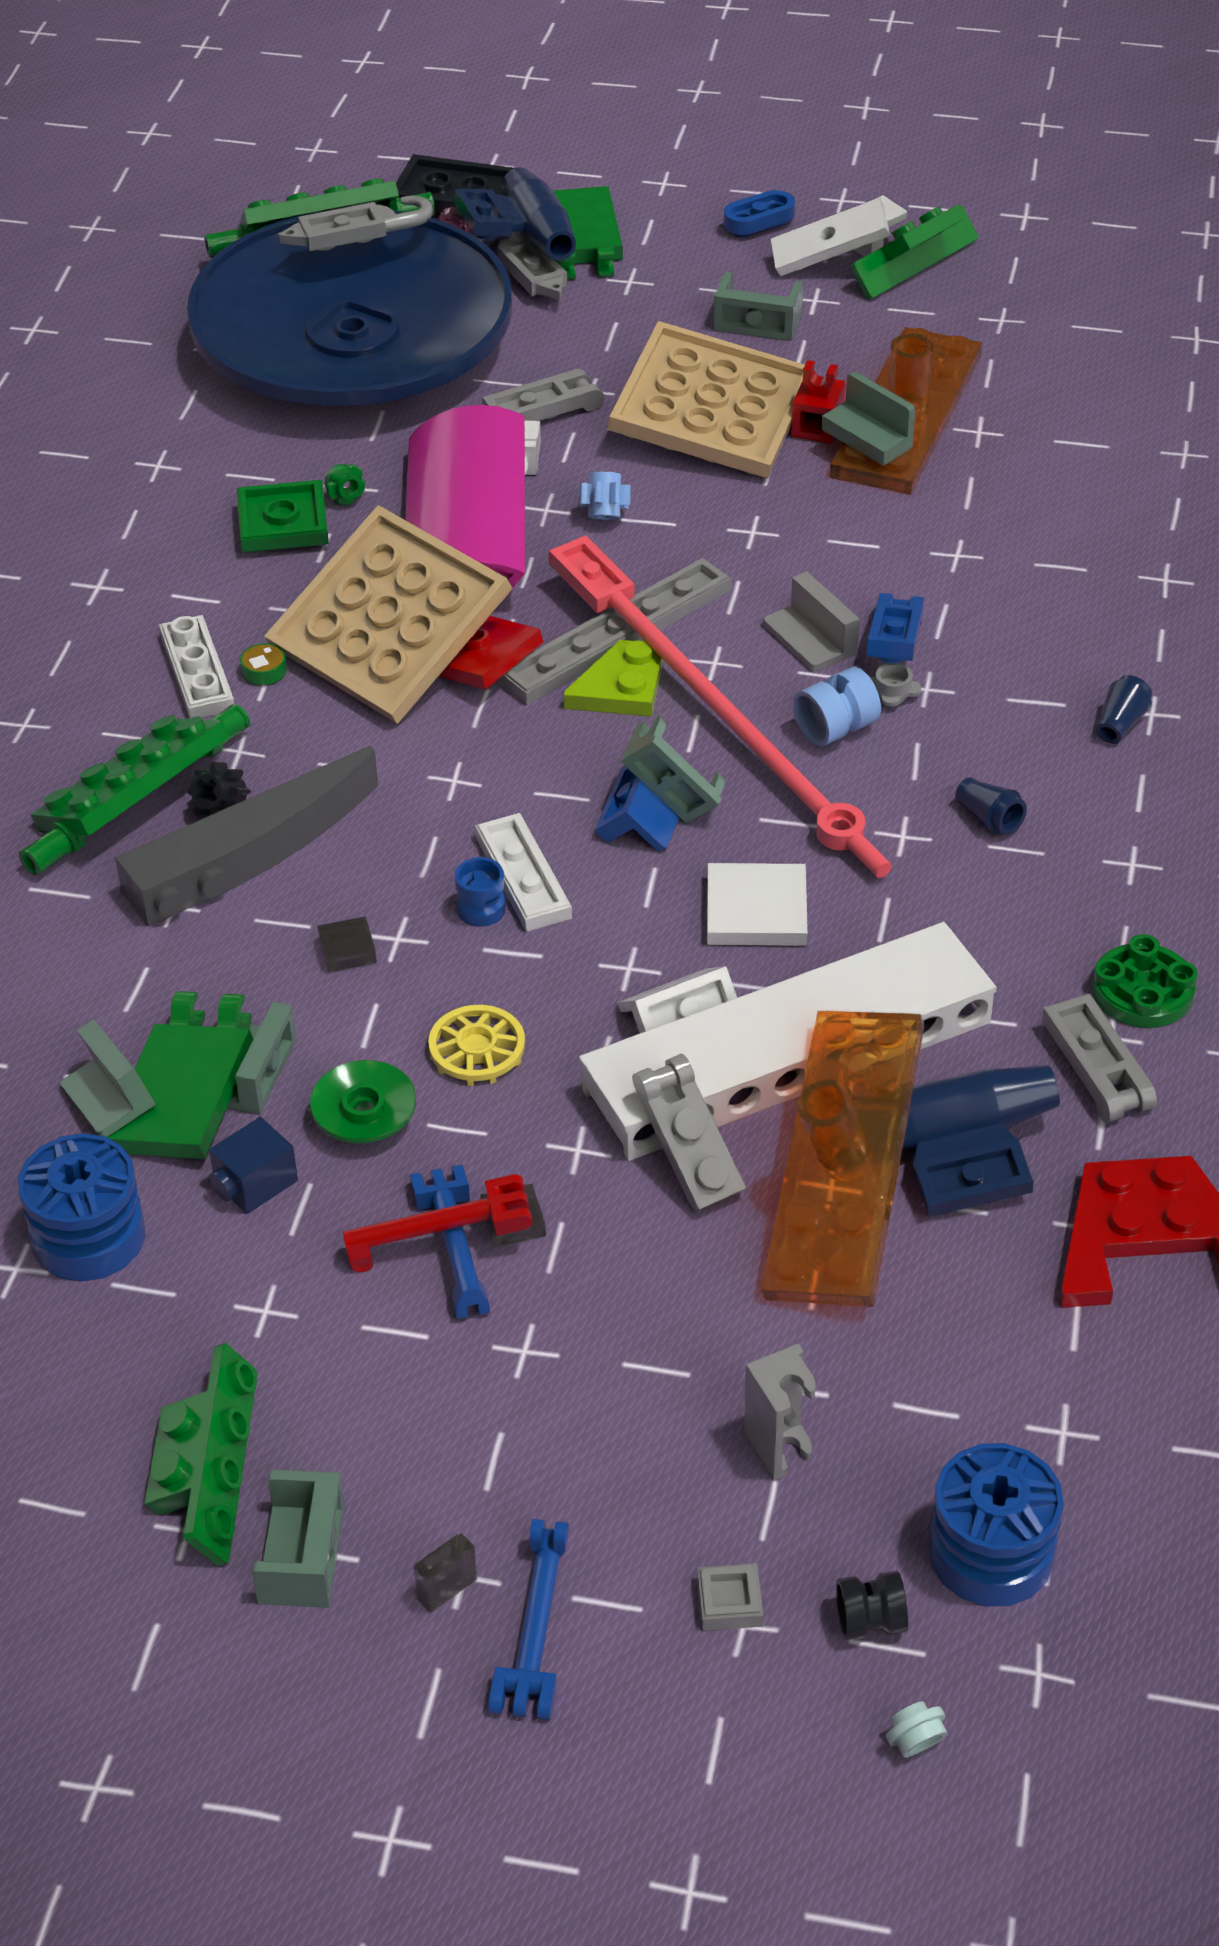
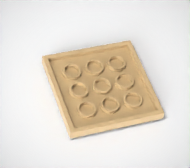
M658 321L609 416L607 430L623 434L629 438L653 443L669 450H676L699 457L708 462H715L742 470L748 474L768 478L792 425L793 400L803 381V368L805 364Z
M377 505L264 637L269 644L280 647L285 655L398 724L513 588L506 577Z

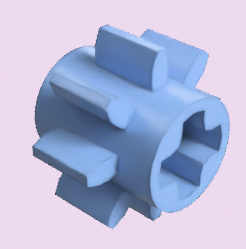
M615 472L589 473V483H580L578 507H588V518L616 520L620 519V509H629L631 485H621V474Z

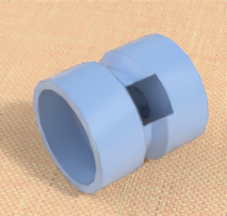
M853 666L828 677L826 682H818L797 692L793 698V712L799 729L806 739L815 746L823 747L846 736L848 731H857L877 721L881 715V702L877 689L870 677L862 669Z

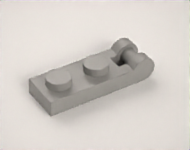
M574 369L482 397V404L500 406L524 415L525 421H540L555 418L560 414L584 408L589 412L595 411L602 406L605 397L603 392L595 384H592L591 378L584 370Z
M1090 994L1043 1008L1042 1023L1095 1100L1097 1112L1104 1122L1108 1123L1121 1119L1124 1116V1112L1135 1109L1137 1112H1143L1156 1107L1157 1096L1151 1081ZM1123 1083L1126 1089L1117 1092L1113 1085Z
M681 1053L667 1059L665 1066L655 1071L646 1068L634 1073L632 1080L635 1090L693 1212H699L745 1190L746 1186L695 1082L694 1071L687 1057ZM673 1086L680 1100L666 1105L662 1096V1090Z

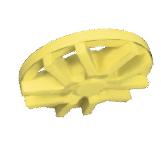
M489 1005L463 1006L443 1015L432 1027L428 1040L430 1058L437 1066V1071L441 1075L446 1073L454 1078L467 1080L468 1086H474V1081L489 1080L490 1084L496 1082V1077L507 1073L514 1066H520L525 1050L524 1030L519 1021L503 1009ZM470 1016H481L477 1023H471L467 1018H465ZM493 1018L500 1020L493 1028L489 1026ZM454 1022L460 1030L456 1031L448 1026ZM511 1028L516 1036L504 1034ZM440 1036L447 1040L437 1045ZM493 1061L499 1062L500 1064L494 1066ZM484 1063L486 1065V1069L474 1070L475 1064ZM467 1064V1069L459 1068Z

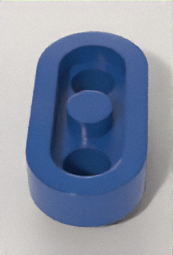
M771 190L729 203L724 208V228L734 236L748 237L753 233L771 227L783 226L795 216V198L788 192Z

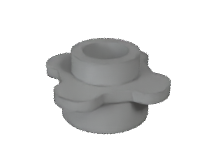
M901 663L883 664L877 669L876 677H870L877 689L881 702L886 706H897L905 701L907 697H916L921 692V685L918 682L912 681L913 673L911 669Z

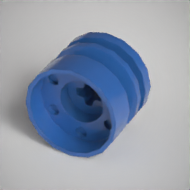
M82 1133L61 1136L40 1146L25 1160L18 1176L19 1197L23 1206L24 1217L28 1224V1234L33 1254L43 1269L61 1279L80 1282L103 1279L124 1269L139 1254L146 1237L140 1197L138 1196L133 1162L121 1145L105 1136Z
M1006 1443L973 1446L958 1452L943 1466L935 1486L934 1517L931 1522L929 1548L931 1565L944 1586L961 1599L990 1607L1012 1606L1032 1598L1048 1582L1055 1561L1058 1543L1057 1535L1064 1508L1061 1483L1050 1466L1029 1450Z

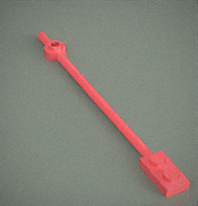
M586 535L549 550V565L596 613L612 607L817 816L816 836L821 844L833 850H851L877 878H883L890 872L892 864L864 837L866 820L863 812L851 804H831L630 601V599L634 598L635 584Z

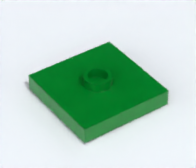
M322 480L236 488L242 553L329 544Z

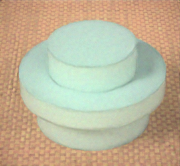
M924 1701L914 1703L902 1709L891 1718L895 1727L886 1734V1738L890 1746H898L903 1757L916 1755L934 1746L948 1735L942 1723L946 1715L940 1706L928 1709Z

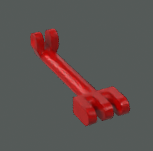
M512 1174L484 1181L488 1196L485 1199L343 1231L352 1270L358 1273L369 1271L373 1267L370 1248L492 1219L496 1236L528 1229L533 1224L531 1211L528 1209V1197L524 1192L525 1184L523 1177Z

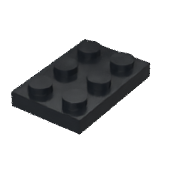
M413 154L396 182L398 198L431 192L435 213H440L446 217L461 216L454 205L455 189H492L495 194L506 196L503 181L506 174L514 168Z

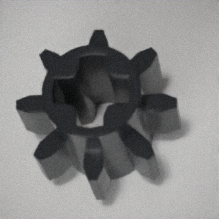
M211 762L210 771L195 770L196 779L192 784L191 790L188 791L193 802L197 805L195 813L198 815H212L246 800L251 790L246 787L245 782L241 778L244 771L242 769H228L226 762Z

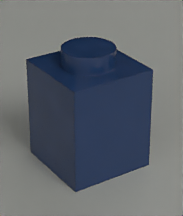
M261 1116L209 1149L213 1171L209 1178L214 1190L224 1201L232 1200L246 1214H249L298 1181L293 1145Z

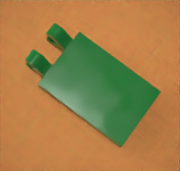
M609 186L552 190L569 215L576 240L574 253L565 260L556 261L567 272V279H576L574 263L596 262L599 277L615 276L613 260H623V246Z
M177 991L174 994L171 1003L170 1023L154 1025L134 1068L156 1105L108 1136V1139L121 1145L127 1154L193 1159L206 1158L237 1086L235 1075L253 1041L249 1029L252 1015L251 1013L241 1012L245 1001L244 994H223L218 1006V1023L216 1027L202 1026L205 1019L204 1010H193L198 998L197 992Z

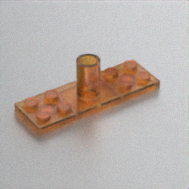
M904 327L900 336L892 341L890 355L875 383L914 405L913 448L883 466L842 442L830 464V478L911 495L981 357L982 342L969 340L958 335L949 336L929 332L924 328Z
M817 1011L761 1287L766 1300L874 1307L924 1031V1022L921 1014Z

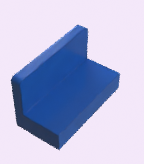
M624 766L619 771L594 831L608 843L634 829L657 851H661L668 846L679 816Z

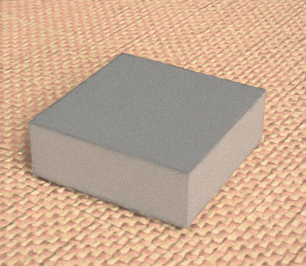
M757 1563L697 1567L702 1631L763 1627V1607Z

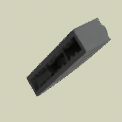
M371 746L365 747L115 857L122 894L149 927L229 891L276 866L314 841L345 817L378 786L375 750Z

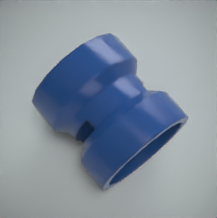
M474 857L462 862L455 871V887L458 892L457 914L462 921L476 927L495 924L502 919L506 912L505 894L502 891L504 889L503 868L495 860L485 857Z

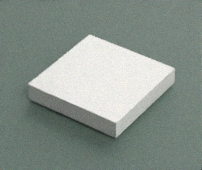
M708 863L707 945L807 946L806 864Z

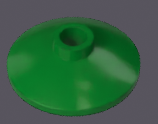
M375 1060L352 1061L331 1069L319 1079L310 1097L311 1114L317 1126L327 1135L349 1143H370L394 1135L409 1122L416 1106L415 1089L409 1077L399 1068Z

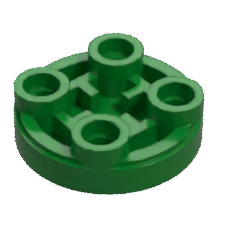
M1140 934L1133 936L1129 944L1113 948L1099 959L1094 970L1092 991L1099 1007L1119 1022L1144 1028L1161 1027L1178 1021L1192 1007L1198 971L1193 964L1187 962L1174 951L1160 946L1159 941L1155 937Z

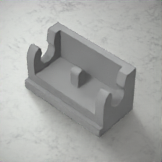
M799 1343L746 1364L744 1434L773 1481L788 1475V1466L783 1454V1444L791 1443L796 1445L800 1450V1455L805 1460H810L812 1455V1443L801 1425L803 1393L808 1398L813 1399L816 1383L812 1373L803 1361L804 1351Z

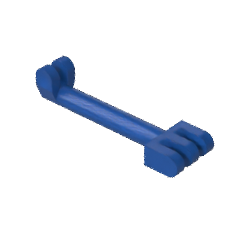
M463 1164L451 1166L453 1181L445 1182L441 1168L430 1170L433 1185L425 1186L420 1172L409 1174L417 1210L435 1207V1210L454 1206L458 1202L470 1200L469 1184ZM463 1226L441 1231L456 1281L452 1291L456 1319L468 1318L467 1306L475 1304L478 1315L490 1313L487 1293L484 1285L477 1277Z
M532 1519L529 1540L530 1548L535 1553L536 1558L515 1669L495 1666L489 1696V1713L502 1714L507 1692L515 1693L513 1716H527L530 1695L540 1696L537 1703L538 1719L551 1720L557 1689L556 1674L539 1671L559 1560L565 1553L567 1546L568 1522L556 1521L554 1529H546L545 1520Z

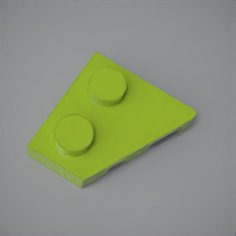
M619 640L565 690L564 709L652 717L664 660L645 641Z

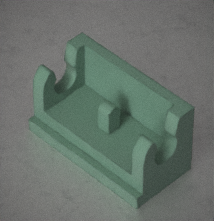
M658 715L653 721L651 729L645 722L635 727L621 762L685 823H688L720 804L722 799L720 795L725 785V778L719 772H716L710 784L662 738L667 724Z

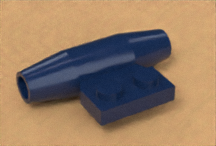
M517 167L506 174L503 181L506 196L495 194L492 189H455L454 205L473 236L483 240H495L498 236H512L513 232L522 230L534 246L553 260L562 261L574 253L576 240L568 213L548 184L529 170Z
M1049 1065L983 1069L901 1088L841 1114L846 1143L851 1155L916 1151L913 1161V1173L927 1216L931 1217L1033 1193L1034 1181L1019 1139L1013 1136L1006 1128L1059 1107L1060 1098L1057 1082Z

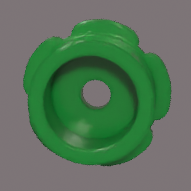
M353 464L333 466L327 472L324 482L329 498L332 500L336 499L339 505L352 504L365 490L366 482L362 479V470ZM349 481V486L344 488V484Z

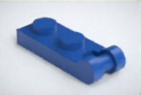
M880 593L868 637L866 656L877 657L880 661L886 663H899L903 660L912 661L920 624H922L925 597L911 596L910 600L893 599V594Z

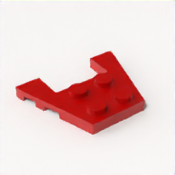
M1192 1155L1085 1163L1060 1297L1061 1308L1111 1305L1113 1287L1106 1258L1213 1251L1219 1267V1192Z

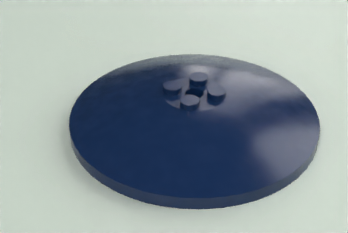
M394 211L396 214L405 213L402 211ZM300 216L253 231L234 241L216 254L195 279L188 297L187 306L190 333L195 347L202 358L228 380L258 394L284 401L310 405L350 406L382 403L420 394L442 386L473 369L497 347L505 335L512 314V295L508 273L497 255L470 233L446 222L430 218L427 222L417 227L387 232L386 236L374 238L366 243L354 242L335 246L330 250L309 251L307 246L280 244L279 233L298 223V217Z

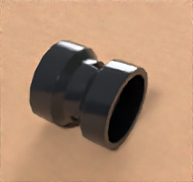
M898 1571L879 1573L875 1580L864 1583L856 1576L838 1578L836 1580L837 1609L845 1640L864 1638L873 1629L882 1630L887 1635L906 1633L908 1631L907 1601L903 1581Z

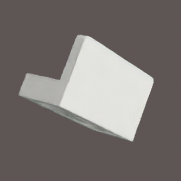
M724 966L700 970L619 1001L617 1004L620 1012L632 1011L639 1033H643L733 1000L737 996L727 967Z

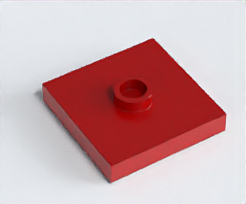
M489 616L438 677L486 690L543 643L541 631L536 627Z

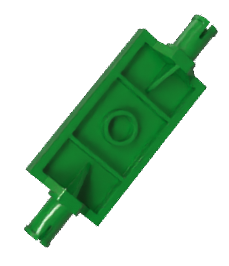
M382 178L365 181L361 184V187L347 190L346 186L339 185L324 190L322 195L309 197L308 193L303 192L288 196L285 202L271 204L270 200L252 202L248 205L247 209L243 210L237 229L205 234V247L208 257L213 258L234 241L267 225L301 215L375 202L376 205L386 206L393 211L410 212L420 208L415 205L401 204V198H398L399 194L395 181L384 183ZM431 192L411 195L426 198L432 204V216L435 214V205Z
M232 704L210 720H204L200 716L189 719L176 718L174 715L163 717L150 726L151 732L143 738L134 739L119 746L115 750L116 756L105 764L99 763L84 770L79 775L81 779L70 788H62L46 796L43 800L45 805L33 812L31 817L38 830L47 833L19 851V858L25 869L33 875H39L68 853H76L86 845V836H90L202 756L212 757L223 749L222 745L250 727V719L246 711L241 706Z

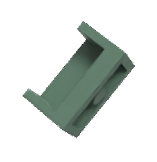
M724 272L714 296V330L792 341L802 316L803 282H794L789 297L733 290V273Z
M271 1470L268 1484L272 1510L263 1561L254 1562L252 1572L257 1603L329 1608L345 1508L340 1473Z

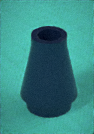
M1124 675L1119 680L1111 683L1100 721L1095 728L1096 734L1100 739L1111 744L1119 743L1124 734L1150 710L1152 706V690L1144 680L1133 675Z
M972 777L965 778L957 787L956 801L964 805L994 834H1011L1015 832L1026 817V803L1021 799L1019 792L1016 790L980 782Z

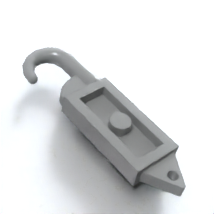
M406 196L401 198V204L415 205L420 209L396 214L386 206L376 205L375 202L300 216L298 217V223L279 233L280 244L307 246L309 251H325L335 246L354 242L366 243L374 238L386 236L387 232L413 228L424 224L431 218L433 208L426 198Z
M522 231L513 232L512 236H505L507 240H504L497 246V256L505 269L531 296L545 295L562 300L563 287H567V272L555 260L534 246ZM476 237L477 239H479L480 241H482V242L484 243L485 240Z

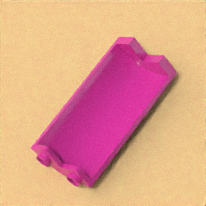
M488 405L463 406L439 413L424 422L409 437L405 520L506 577L512 588L515 587L525 574V416L500 406Z

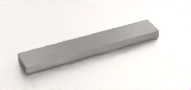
M701 558L637 593L630 601L659 630H662L730 592L732 578L704 558ZM610 608L532 651L498 679V683L524 704L529 705L582 675L619 640L643 641V639L613 608Z

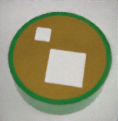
M268 643L256 644L244 650L240 656L242 676L250 683L269 685L279 681L286 674L285 653L276 645Z

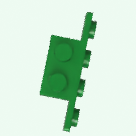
M956 205L945 212H942L940 206L930 210L919 217L921 225L915 227L913 221H910L891 232L895 240L851 264L850 268L865 297L868 300L874 298L977 240L978 234L964 207Z
M227 1343L214 1347L207 1391L161 1407L145 1498V1505L159 1516L188 1506L184 1539L216 1566L228 1563L230 1560L240 1487L243 1480L246 1447L250 1433L254 1394L257 1387V1370Z

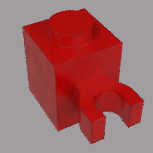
M807 360L803 368V381L793 400L791 437L832 444L834 436L822 430V416L845 402L846 381L836 379L838 365L830 364L826 376L822 377L816 374L814 370L815 361Z

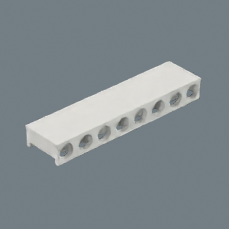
M941 922L579 1056V1062L582 1065V1090L586 1097L592 1096L622 1142L624 1156L628 1161L663 1148L656 1132L644 1140L633 1139L642 1127L651 1124L635 1090L632 1080L634 1073L646 1068L655 1071L664 1067L667 1059L681 1053L684 1054L693 1068L695 1082L716 1126L720 1127L991 1023L993 996L996 993L997 987L945 922ZM973 1001L977 1006V1010L967 1017L957 1018L962 1008ZM936 1017L934 1025L928 1031L920 1035H913L914 1029L922 1021ZM885 1036L889 1041L880 1050L867 1052L871 1043L878 1037ZM846 1052L843 1060L838 1065L830 1069H821L824 1062L830 1056ZM795 1071L798 1076L790 1084L783 1087L775 1086L778 1079L786 1072ZM673 1086L662 1090V1096L666 1105L680 1100ZM753 1087L751 1095L746 1100L734 1105L728 1104L731 1097L737 1091Z

